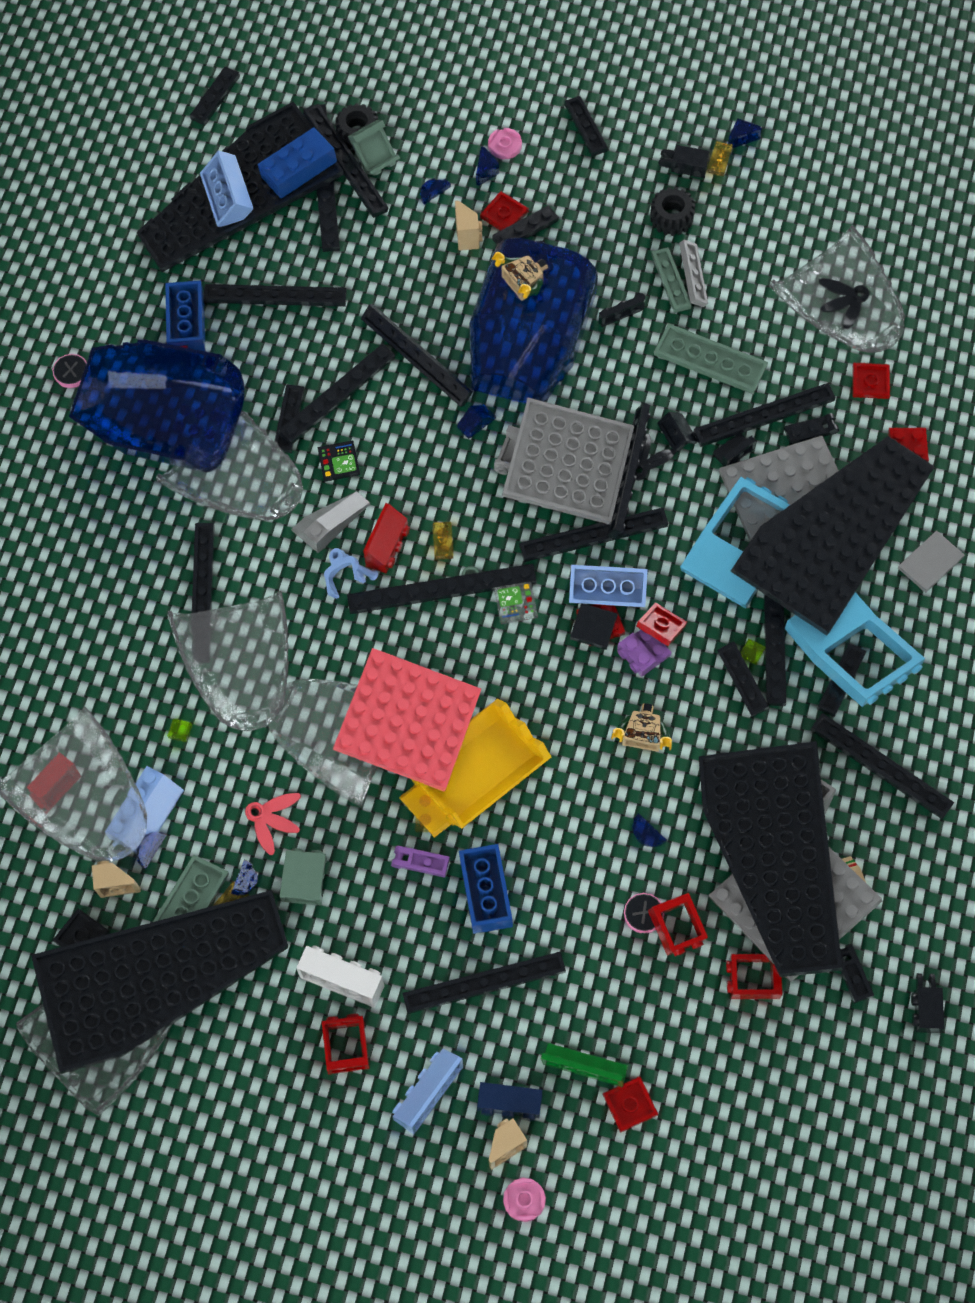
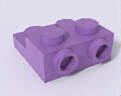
M642 630L635 634L632 633L620 641L617 648L620 657L626 659L630 663L629 666L632 671L638 673L641 677L672 654L665 644Z

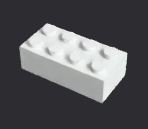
M306 946L296 968L301 979L370 1007H376L384 988L383 978L379 971L369 968V970L361 968L362 965L355 961H350V963L343 961L341 956L335 953H331V955L326 954L320 947L312 946L311 948Z

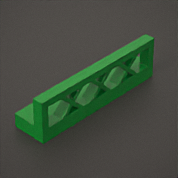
M550 1043L547 1045L546 1052L542 1053L541 1056L543 1065L623 1087L628 1070V1065Z

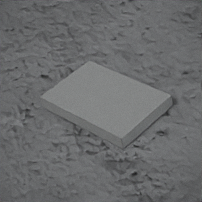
M936 530L898 566V569L926 593L961 561L965 555Z

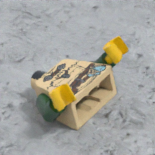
M500 252L494 254L492 260H496L495 266L499 267L502 265V278L521 301L527 299L528 296L539 294L543 286V271L548 269L544 259L535 263L529 256L509 258L504 257Z
M647 703L642 705L641 712L633 711L631 716H627L613 730L611 736L612 740L614 737L619 738V742L623 740L622 745L657 752H659V748L662 750L664 746L669 747V750L672 749V739L665 723L660 721L659 715L653 714L654 706Z

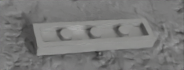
M683 240L679 245L690 303L705 307L708 304L698 247L695 243Z

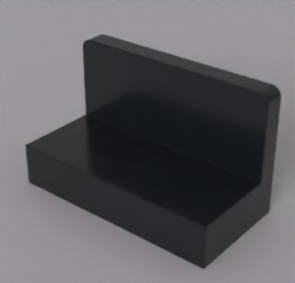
M668 412L657 422L674 452H679L688 443L696 444L698 442L682 413Z
M742 433L738 434L713 451V455L723 466L734 464L755 449L756 440L752 435L746 439Z

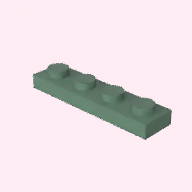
M669 247L652 251L651 256L673 312L677 313L691 309L689 297Z

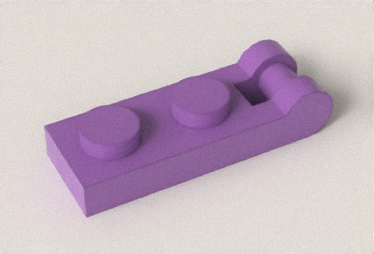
M403 846L395 847L394 853L396 855L395 859H392V867L445 878L450 860L449 856ZM403 856H409L408 861L402 860Z

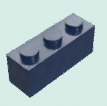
M480 1082L477 1111H481V1114L486 1116H493V1113L502 1114L504 1118L513 1119L514 1116H521L523 1120L535 1121V1118L540 1119L543 1090Z

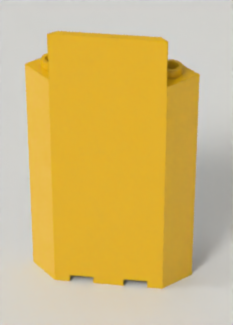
M496 699L470 720L445 792L412 780L415 785L402 794L399 799L435 838L450 825H456L461 829L548 761L551 755L542 741L533 738L526 723L515 718L508 704L500 699Z

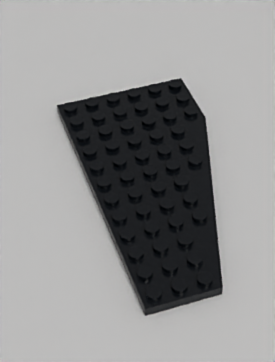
M294 101L248 125L246 131L234 143L222 150V152L236 156L253 205V210L244 220L218 227L201 176L199 175L192 183L189 182L171 199L172 202L154 219L151 218L136 232L161 272L170 269L344 175V170L336 162L283 198H280L261 178L258 163L312 129V126Z
M887 436L761 525L730 572L817 630L828 635L935 466Z
M817 742L699 756L703 812L779 976L787 977L843 971Z
M272 890L31 955L60 1074L123 1057L288 949L287 939Z

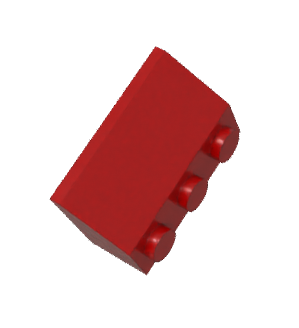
M385 503L363 550L366 567L387 574L389 568L392 569L394 566L396 552H400L403 545V537H407L410 530L408 519L388 503Z

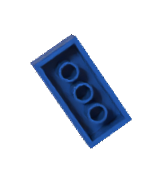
M313 127L257 165L261 178L280 198H283L336 163L337 158L332 145Z
M201 280L165 283L167 346H188L189 352H206L204 291Z
M495 844L460 850L459 858L473 934L513 927L499 845Z

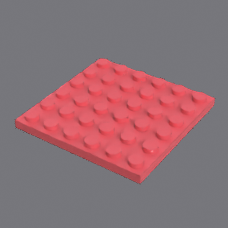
M372 648L333 750L445 792L481 688Z

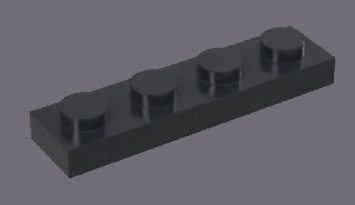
M225 66L190 114V119L205 126L240 78L239 72Z
M581 96L566 100L564 105L590 155L593 157L607 152L608 147Z
M548 205L493 234L492 240L504 251L558 222L559 216Z
M286 384L273 450L276 452L292 453L294 443L290 445L278 432L281 427L301 411L305 391L304 386Z
M733 641L718 649L717 651L751 716L755 717L770 709L736 643Z
M849 643L838 665L854 678L867 651ZM832 679L817 710L835 717L846 692Z

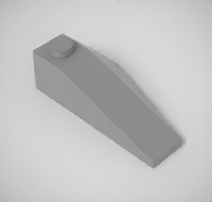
M356 491L305 516L291 530L319 553L367 508L370 502Z

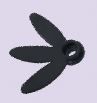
M819 279V284L828 291L844 295L827 302L820 310L822 312H835L849 306L843 323V327L849 329L858 319L861 303L869 298L868 288L858 285L853 289L836 280Z
M646 434L642 441L643 449L638 458L640 463L637 469H641L642 472H635L636 480L645 479L648 475V470L668 462L674 457L676 452L673 449H667L647 459L650 452L651 439L650 435Z

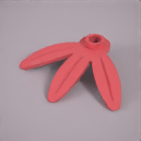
M299 793L284 794L271 799L263 805L258 802H252L245 809L247 819L254 822L256 836L261 847L269 855H273L275 849L272 835L267 825L286 833H298L300 831L299 827L290 820L272 814V812L281 811L296 803L301 798ZM256 809L258 815H252L251 810Z

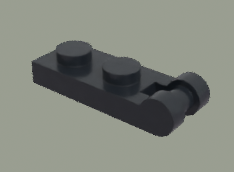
M637 293L633 299L622 301L616 306L603 309L599 312L598 322L600 326H607L642 311L645 306V295Z
M829 413L824 417L787 425L784 431L789 444L792 445L815 437L836 434L839 432V428L834 422V414Z
M845 945V948L840 949L843 971L840 972L855 1004L872 998L874 993L853 945ZM849 956L850 960L845 962L843 957Z

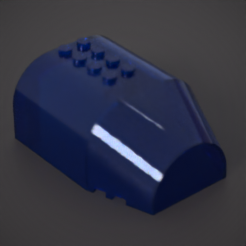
M523 238L505 239L496 245L493 256L496 252H500L504 257L509 258L529 256L535 263L544 259L548 269L543 271V286L539 294L528 296L527 299L521 301L502 278V265L496 267V260L491 259L469 323L471 388L474 391L526 403L527 398L546 402L554 392L556 385L559 382L561 383L566 372L570 371L574 365L597 293L598 273L594 265L587 258L572 250Z
M144 339L137 340V343L131 344L123 342V345L119 346L111 344L93 347L69 417L126 455L197 471L211 472L223 462L230 448L243 408L244 381L238 367L221 354Z

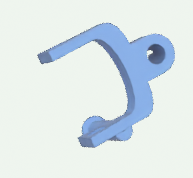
M334 548L330 552L331 566L324 572L327 593L336 599L339 598V594L333 582V577L341 569L352 565L354 579L362 583L366 582L364 575L368 576L370 580H375L378 577L377 570H370L360 565L357 558L349 556L339 548Z

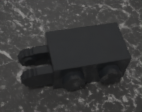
M676 145L675 150L663 149L660 155L663 158H660L659 166L670 168L671 172L705 178L710 151Z
M916 974V990L911 994V1005L915 1006V1013L912 1014V1025L916 1027V1032L941 1033L945 1029L943 988L936 987L935 974H929V987H923L922 974Z

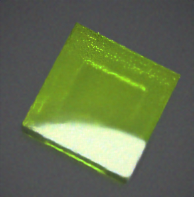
M748 639L741 651V655L745 660L757 665L766 647Z
M173 718L167 735L168 738L187 742L192 722Z

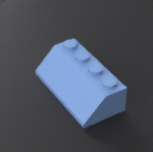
M218 150L200 172V176L218 227L244 220L253 210V205L236 156Z
M571 565L569 603L645 607L648 569Z
M146 766L105 831V834L109 840L143 857L184 790L164 774Z
M442 1049L440 1053L436 1052L430 1060L432 1064L428 1069L424 1068L417 1078L419 1079L415 1087L413 1085L410 1086L405 1094L407 1098L403 1103L399 1102L392 1112L394 1113V1121L413 1135L463 1068L462 1058L445 1049Z

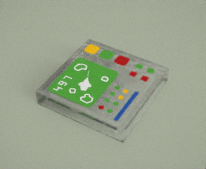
M531 581L494 588L501 624L538 618Z

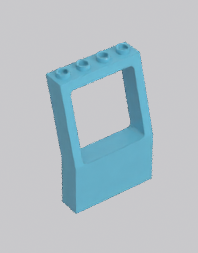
M740 477L700 534L680 568L682 572L746 609L757 589L730 572L743 551L717 537L714 533L743 492L751 494L780 512L790 506V504H788L785 498L772 495V491L768 488L758 487L752 479Z
M856 592L828 635H825L796 615L787 621L784 628L811 661L861 707L867 703L869 705L873 704L880 694L883 693L885 695L889 693L896 683L902 684L907 680L909 674H916L923 668L922 664L925 658L879 619ZM863 629H868L906 662L869 689L861 686L827 655V653Z

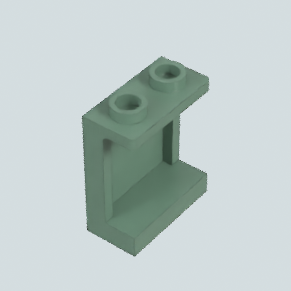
M376 120L348 136L365 173L373 176L380 174L386 166L387 168L394 166L397 163L396 161L400 159L399 155L395 154L383 128L386 126L383 120Z
M298 848L286 850L280 889L281 902L321 906L325 863H327L326 854L319 850H312L311 852H303L302 849Z

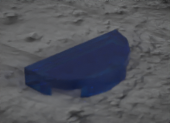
M435 178L426 181L422 185L420 192L423 205L449 189L451 183L445 179L435 180Z
M639 813L636 815L632 829L639 843L648 847H658L667 842V839Z
M151 832L145 834L138 841L136 846L137 862L142 868L146 869L167 835L161 832Z
M245 859L231 894L245 895L251 892L257 883L258 875L252 868V864Z

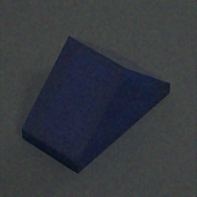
M737 118L728 138V150L760 140L761 126Z
M481 147L477 166L476 185L478 186L499 174V162L485 147Z
M486 405L470 406L457 424V428L469 439L494 421L496 416Z

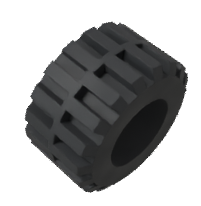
M355 103L353 106L350 104L347 108H342V112H338L335 125L337 132L349 150L355 151L348 136L360 129H352V127H365L378 120V116H376V112L372 111L370 106L366 107L365 104L359 105V103Z
M668 187L667 190H660V193H656L655 198L652 199L650 211L652 226L657 228L659 233L662 231L664 235L671 234V236L675 234L681 235L682 231H688L694 220V199L691 198L689 192L685 193L684 189L678 190V187H674V189ZM674 209L680 213L670 214L666 210Z

